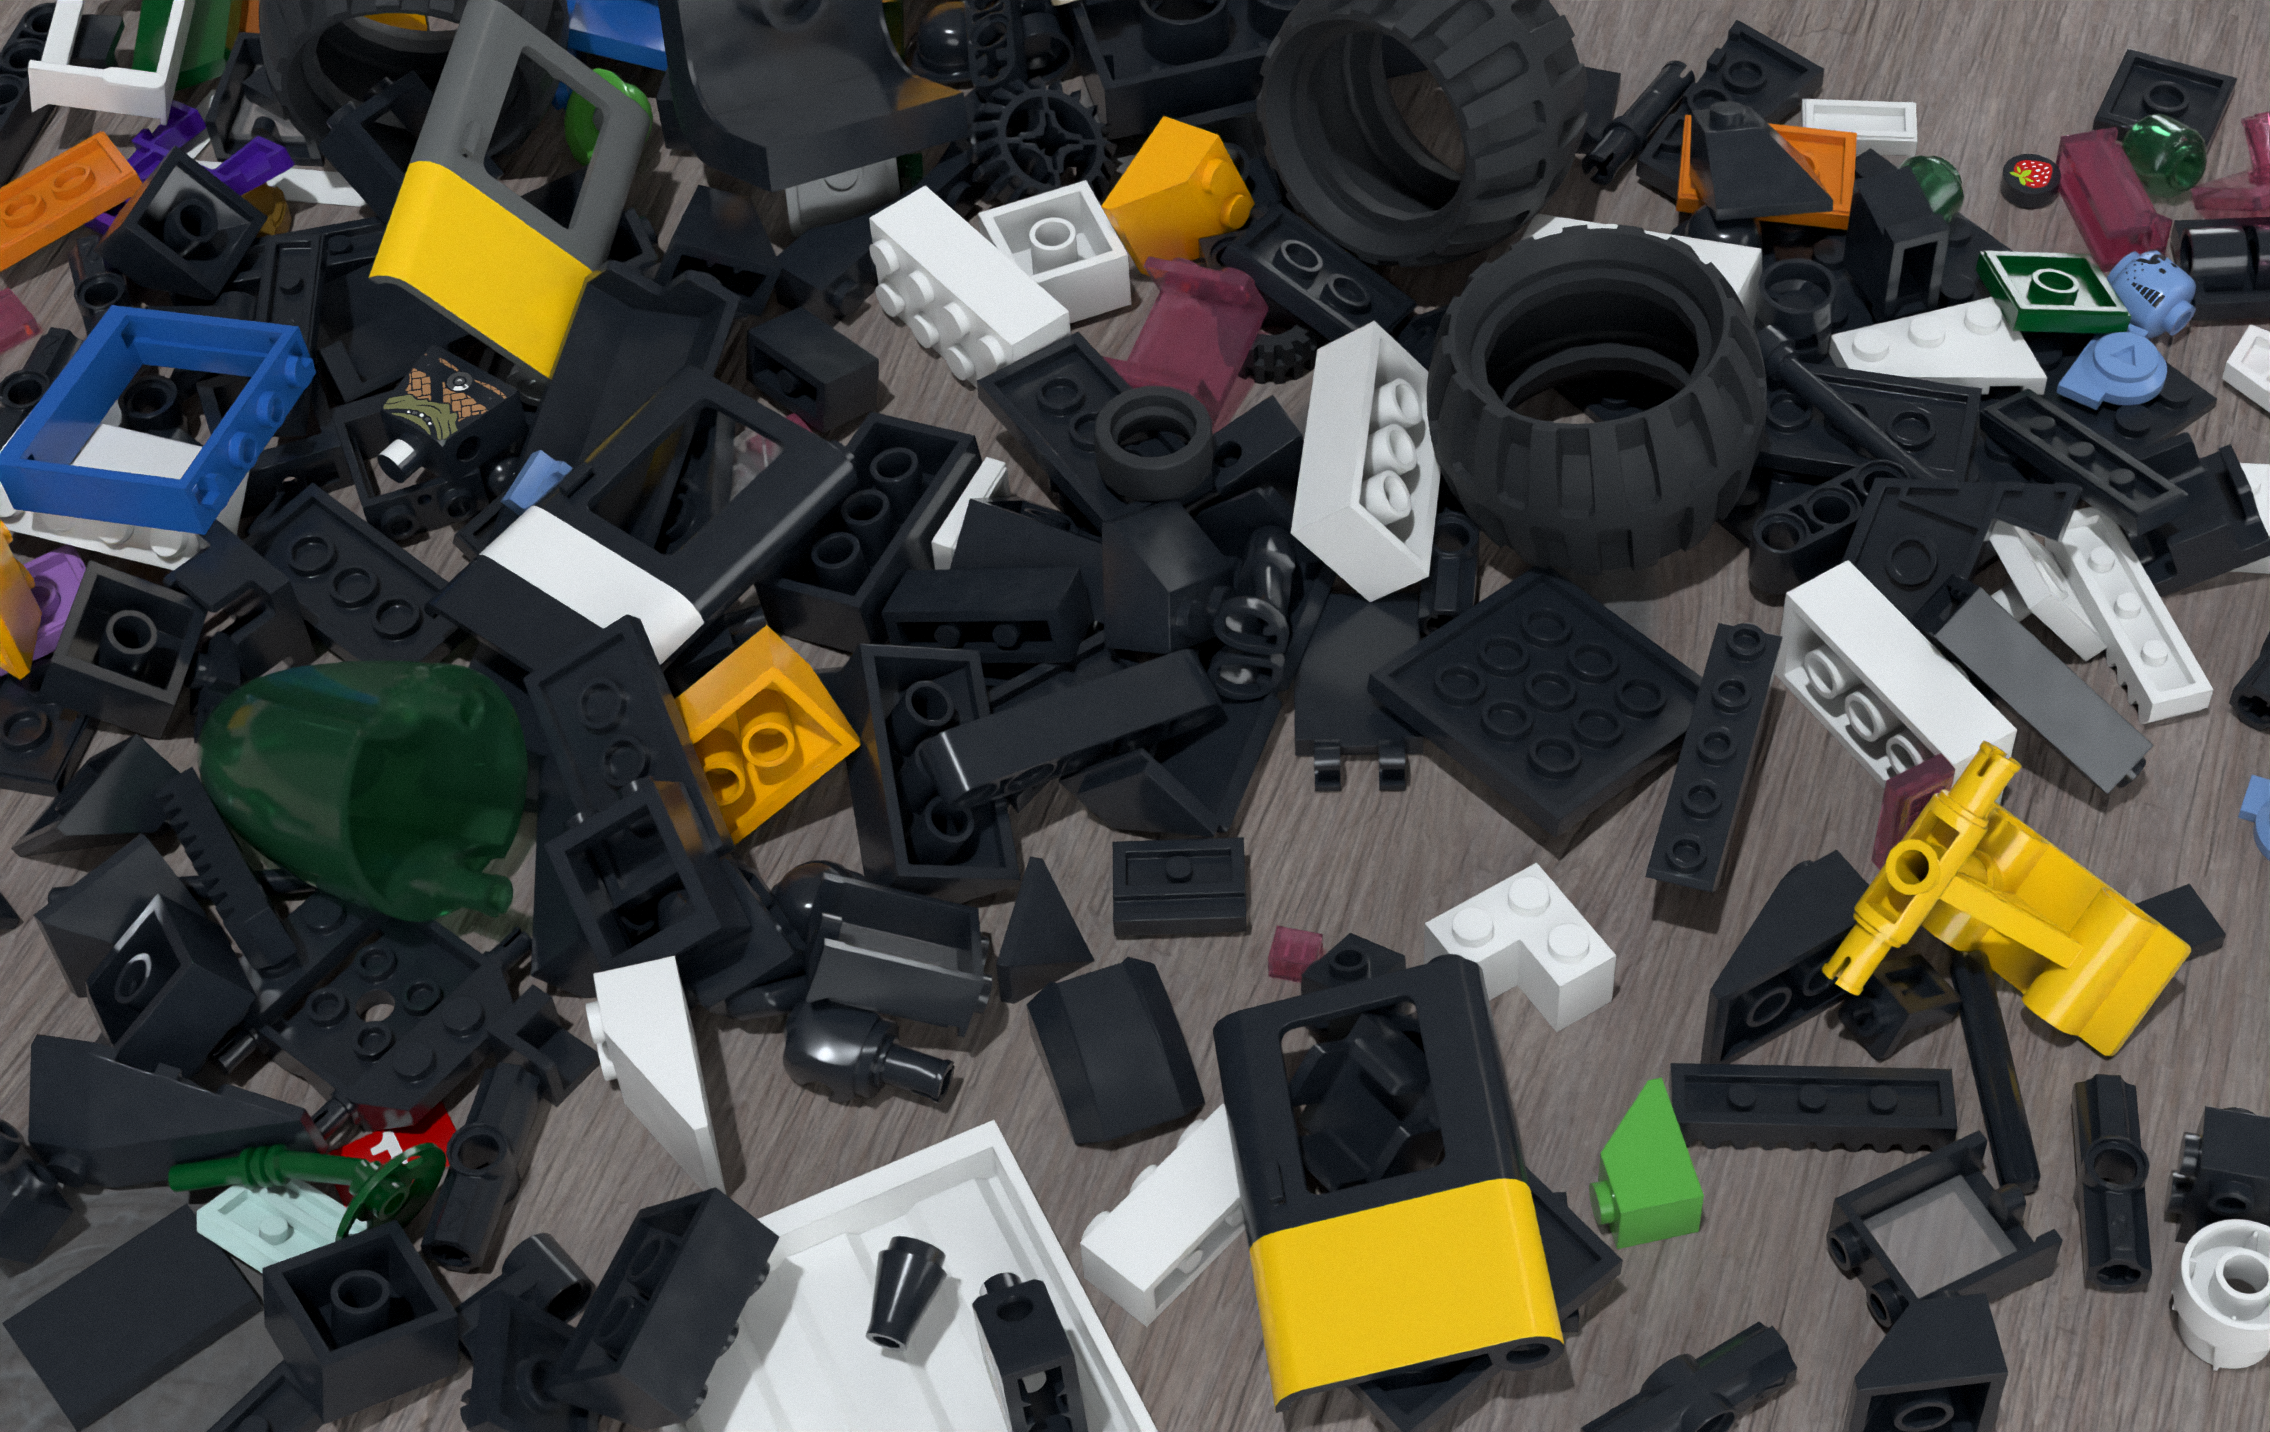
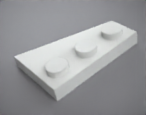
M1992 297L1830 335L1828 352L1836 367L1982 388V394H1988L1990 386H2020L2021 391L2029 388L2037 394L2044 395L2047 381L2045 373L2020 331H2013Z

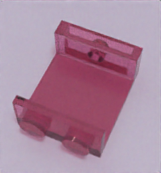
M1148 256L1144 268L1160 291L1127 361L1102 357L1133 389L1143 386H1170L1190 393L1205 405L1212 420L1213 429L1269 307L1256 288L1254 280L1241 270L1227 267L1219 271L1200 267L1185 258L1176 257L1169 261Z

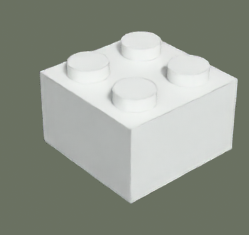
M1087 180L978 213L980 234L1069 311L1070 323L1131 305L1128 254Z

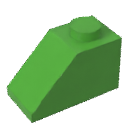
M1662 1077L1647 1081L1600 1153L1598 1182L1589 1184V1196L1594 1217L1598 1225L1609 1224L1617 1249L1699 1232L1704 1194Z

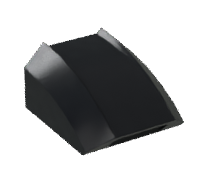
M1127 957L1121 963L1058 983L1050 981L1026 1004L1030 1035L1075 1144L1104 1142L1186 1116L1205 1102L1187 1045L1155 963Z

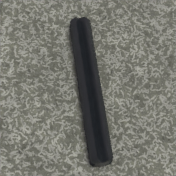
M1981 950L1971 952L1960 951L1952 958L1953 964L1950 967L1954 990L1964 1000L1959 1007L1999 1184L2002 1187L2010 1182H2014L2020 1187L2023 1194H2030L2037 1190L2041 1174L1989 958Z

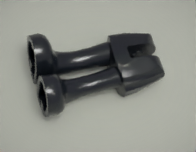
M1275 525L1263 526L1252 532L1246 542L1240 566L1237 588L1238 596L1223 602L1217 609L1214 617L1213 627L1215 634L1222 642L1229 646L1222 648L1213 655L1209 662L1208 677L1215 690L1230 699L1249 700L1259 698L1276 687L1283 677L1285 666L1283 652L1286 651L1289 636L1286 618L1289 617L1292 572L1295 569V543L1290 534L1281 527Z

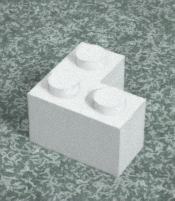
M1537 863L1425 923L1424 964H1427L1437 956L1445 954H1457L1465 959L1477 962L1483 970L1489 1001L1518 985L1556 1032L1612 1002L1616 963L1615 953Z

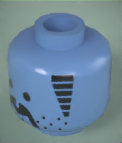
M2157 250L2144 252L2141 255L2136 251L2131 252L2119 261L2107 276V280L2132 316L2130 324L2149 331L2147 339L2158 337L2164 332L2170 335L2177 334L2188 324L2196 311V308L2191 305L2196 290L2195 281Z

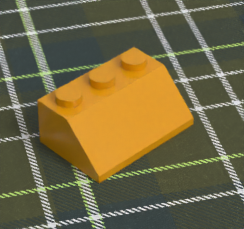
M767 625L674 700L734 845L739 843L861 745L858 735L810 664Z

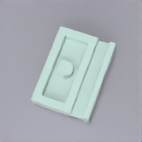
M291 1179L287 1185L283 1186L274 1185L268 1188L260 1187L253 1190L245 1188L243 1184L231 1186L197 1210V1232L263 1274L262 1268L335 1242L336 1233L346 1207L307 1182L299 1179ZM356 1219L348 1234H355L366 1230L367 1221L361 1222Z

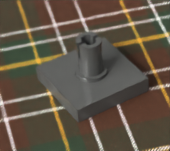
M896 157L785 189L791 237H799L810 228L837 224L868 214L899 198L901 193Z

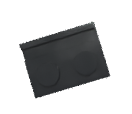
M1244 837L1112 842L1114 936L1247 932Z

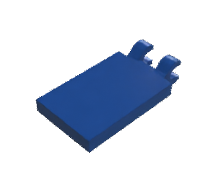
M576 0L569 25L568 48L666 71L667 59L658 0Z

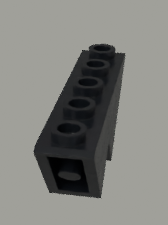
M1718 623L1645 877L1708 892H1714L1723 886L1739 811L1746 804L1783 636L1764 633L1760 627L1751 623H1740L1735 626Z

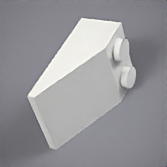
M675 956L594 973L598 1001L586 1003V1012L593 1042L597 1044L605 1081L618 1079L625 1105L703 1191L716 1187L726 1195L695 1032Z

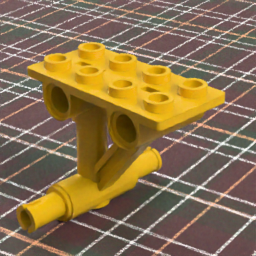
M1982 741L1979 746L1980 749L1951 790L1946 791L1943 789L1939 794L1935 793L1901 842L1890 850L1886 863L1854 907L1855 913L1853 917L1857 921L1829 962L1825 963L1821 970L1829 979L1837 976L1838 980L1835 984L1858 996L1892 946L1899 948L1902 944H1907L1919 926L1922 925L1932 935L1958 951H1983L1989 958L1991 969L2024 994L2021 1000L2036 1015L2067 1034L2081 1037L2101 1054L2114 1056L2189 956L2191 947L1995 802L2014 774L2018 773L2022 766L2012 757L2007 759L2005 757L2007 753L1987 741Z

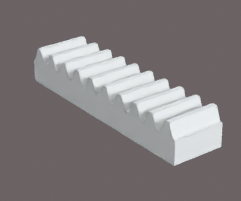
M2093 506L2075 510L2062 542L2059 543L2045 538V548L2052 555H2055L2056 560L2107 646V665L2109 667L2117 666V682L2119 686H2128V702L2130 706L2138 704V720L2140 724L2143 725L2208 708L2213 688L2118 523Z

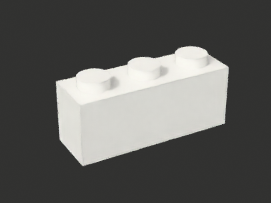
M1222 1103L1205 1121L1202 1119L1194 1121L1180 1137L1177 1148L1159 1166L1150 1165L1144 1169L1134 1181L1129 1195L1111 1213L1104 1211L1098 1214L1087 1226L1082 1236L1080 1246L1084 1278L1146 1327L1245 1230L1225 1104Z

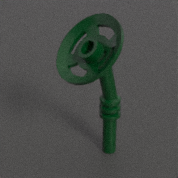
M422 1143L394 1156L385 1164H382L380 1161L370 1163L368 1160L361 1158L289 1150L284 1144H275L271 1147L267 1145L260 1146L257 1149L254 1147L243 1149L240 1156L173 1165L168 1172V1181L170 1188L176 1193L243 1184L245 1188L253 1190L260 1187L268 1188L274 1185H287L291 1179L350 1186L349 1192L354 1197L348 1204L339 1224L335 1241L355 1235L348 1233L356 1219L361 1222L367 1221L366 1230L393 1220H397L402 1229L407 1227L436 1190L445 1170L446 1155L436 1144ZM420 1156L419 1158L414 1159L406 1164L402 1163L410 1157Z

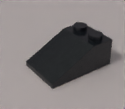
M1838 850L1814 862L1811 860L1803 861L1789 870L1784 878L1781 879L1720 973L1709 993L1700 1064H1730L1842 1002L1849 995L1850 992L1835 984L1838 980L1837 976L1829 979L1821 969L1825 963L1829 962L1857 921L1853 917L1855 913L1854 907L1869 887V884Z

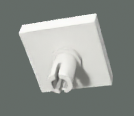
M1997 521L1989 540L2013 581L1991 595V597L2018 622L2032 613L2035 614L2085 661L2106 649L2105 642L2056 558L2028 531Z

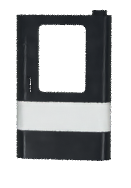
M684 365L424 605L425 613L433 619L438 615L444 617L529 673L534 672L616 620L629 614L641 619L663 672L858 483V475L855 471L857 461L850 450L836 440L828 442L692 365ZM700 408H714L784 448L764 470L684 546L671 555H663L591 512L600 500Z

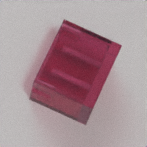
M1277 926L1268 956V977L1301 983V975L1307 970L1309 965L1322 958L1323 934Z

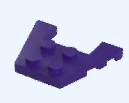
M173 99L167 125L160 124L152 133L149 128H143L132 140L136 151L127 161L136 171L142 183H144L175 145L181 148L206 128L205 122L198 110ZM257 136L217 168L203 167L242 196L289 170L295 164L285 147ZM130 198L83 225L104 235Z

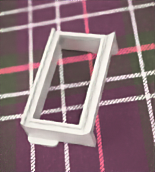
M57 0L41 61L30 60L28 65L32 112L47 104L158 118L161 119V125H167L196 0L173 1L156 73L118 67H109L103 70L69 65L86 0Z

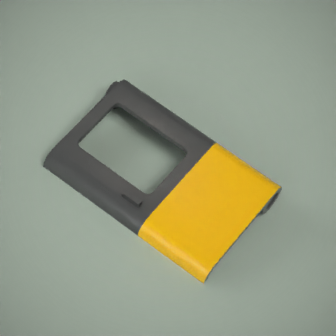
M468 0L369 279L377 284L391 283L402 287L516 364L509 370L506 383L519 390L522 402L538 407L584 279L608 260L649 131L651 120L648 113L638 102L626 96L507 6L495 0ZM521 52L547 70L553 78L562 81L596 107L593 114V123L600 132L568 229L562 227L493 178L484 168V157Z

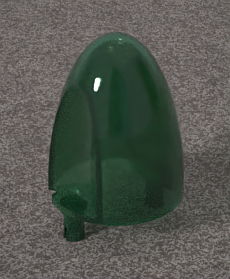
M346 661L295 667L255 678L229 693L211 711L203 724L197 742V766L203 787L223 820L235 833L282 870L334 897L364 909L405 921H429L446 916L459 910L461 907L481 912L486 916L494 918L499 917L498 912L504 914L509 909L513 899L511 881L506 876L492 875L482 871L491 860L505 859L514 841L525 804L528 762L519 718L505 693L487 676L465 666L412 661Z

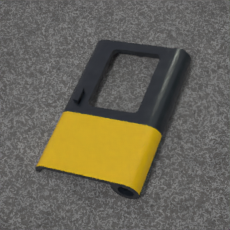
M1457 954L1440 955L1431 959L1427 964L1239 1010L1217 1021L1213 1027V1037L1276 1413L1290 1410L1292 1402L1304 1396L1488 1353L1491 1362L1497 1368L1506 1371L1536 1369L1552 1363L1564 1353L1565 1345L1483 970L1477 962L1465 959ZM1401 1002L1412 1003L1416 1007L1445 1148L1443 1161L1432 1168L1319 1195L1310 1193L1307 1190L1283 1055V1036L1292 1029L1351 1016L1356 1013ZM1285 1194L1286 1203L1281 1204V1200H1284ZM1525 1344L1529 1348V1350L1512 1351V1349Z

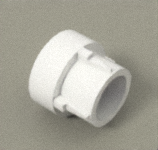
M2231 1219L2218 1221L2202 1228L2186 1245L2171 1287V1294L2174 1297L2172 1309L2178 1311V1328L2183 1341L2196 1356L2212 1364L2215 1371L2219 1367L2238 1369L2254 1365L2262 1360L2270 1351V1227L2258 1222Z

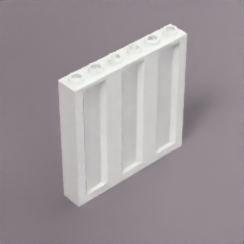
M995 1120L757 1219L780 1237L767 1261L770 1264L769 1274L763 1285L748 1298L737 1320L739 1333L732 1346L717 1359L705 1383L708 1386V1392L699 1410L686 1422L658 1428L660 1432H1008L986 1370L972 1303L980 1296L979 1291L982 1284L996 1274L1007 1272L1018 1275L1022 1283L1032 1279L1044 1281L1074 1352L1088 1432H1158ZM895 1236H906L925 1241L939 1248L946 1255L942 1269L947 1273V1277L912 1334L906 1351H894L872 1343L865 1336L871 1318L878 1253L882 1250H887L891 1238ZM1044 1371L1022 1378L1027 1392H1035L1045 1384L1046 1375Z

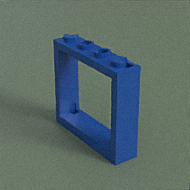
M111 305L0 453V482L13 509L205 535L220 512L227 506L237 487L248 471L255 465L261 452L277 429L284 423L286 416L305 388L310 385L316 374L313 359L310 357L299 326ZM143 364L251 377L181 479L70 465Z

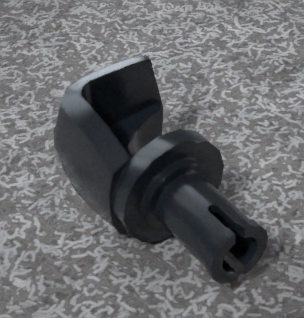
M805 998L796 1004L788 1016L783 1032L785 1040L783 1065L785 1071L800 1085L811 1081H818L829 1086L832 1089L828 1098L830 1102L848 1101L855 1099L857 1095L872 1099L881 1088L888 1084L932 1099V1102L939 1104L943 1101L949 1090L955 1069L954 1061L943 1060L900 1045L897 1022L882 1018L875 1011L831 1002L829 998L813 1002H806Z

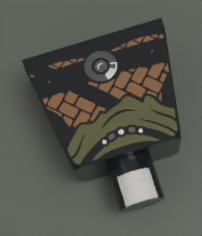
M433 343L381 406L380 414L390 445L377 456V461L383 472L397 483H404L420 467L427 469L448 482L458 481L529 432L519 390Z
M1007 1272L988 1278L982 1284L979 1291L980 1296L972 1303L986 1370L1008 1432H1088L1074 1352L1044 1281L1032 1279L1022 1283L1018 1275ZM1044 1371L1046 1375L1045 1384L1039 1390L1028 1393L1022 1378Z

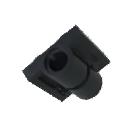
M2270 217L2174 220L2170 238L2177 265L2196 284L2195 295L2191 302L2196 311L2191 320L2270 318Z

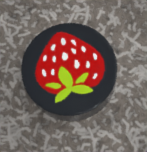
M2021 154L2015 156L2004 165L2000 183L2001 193L2009 202L2020 207L2039 208L2046 206L2057 197L2061 171L2052 160L2041 155Z

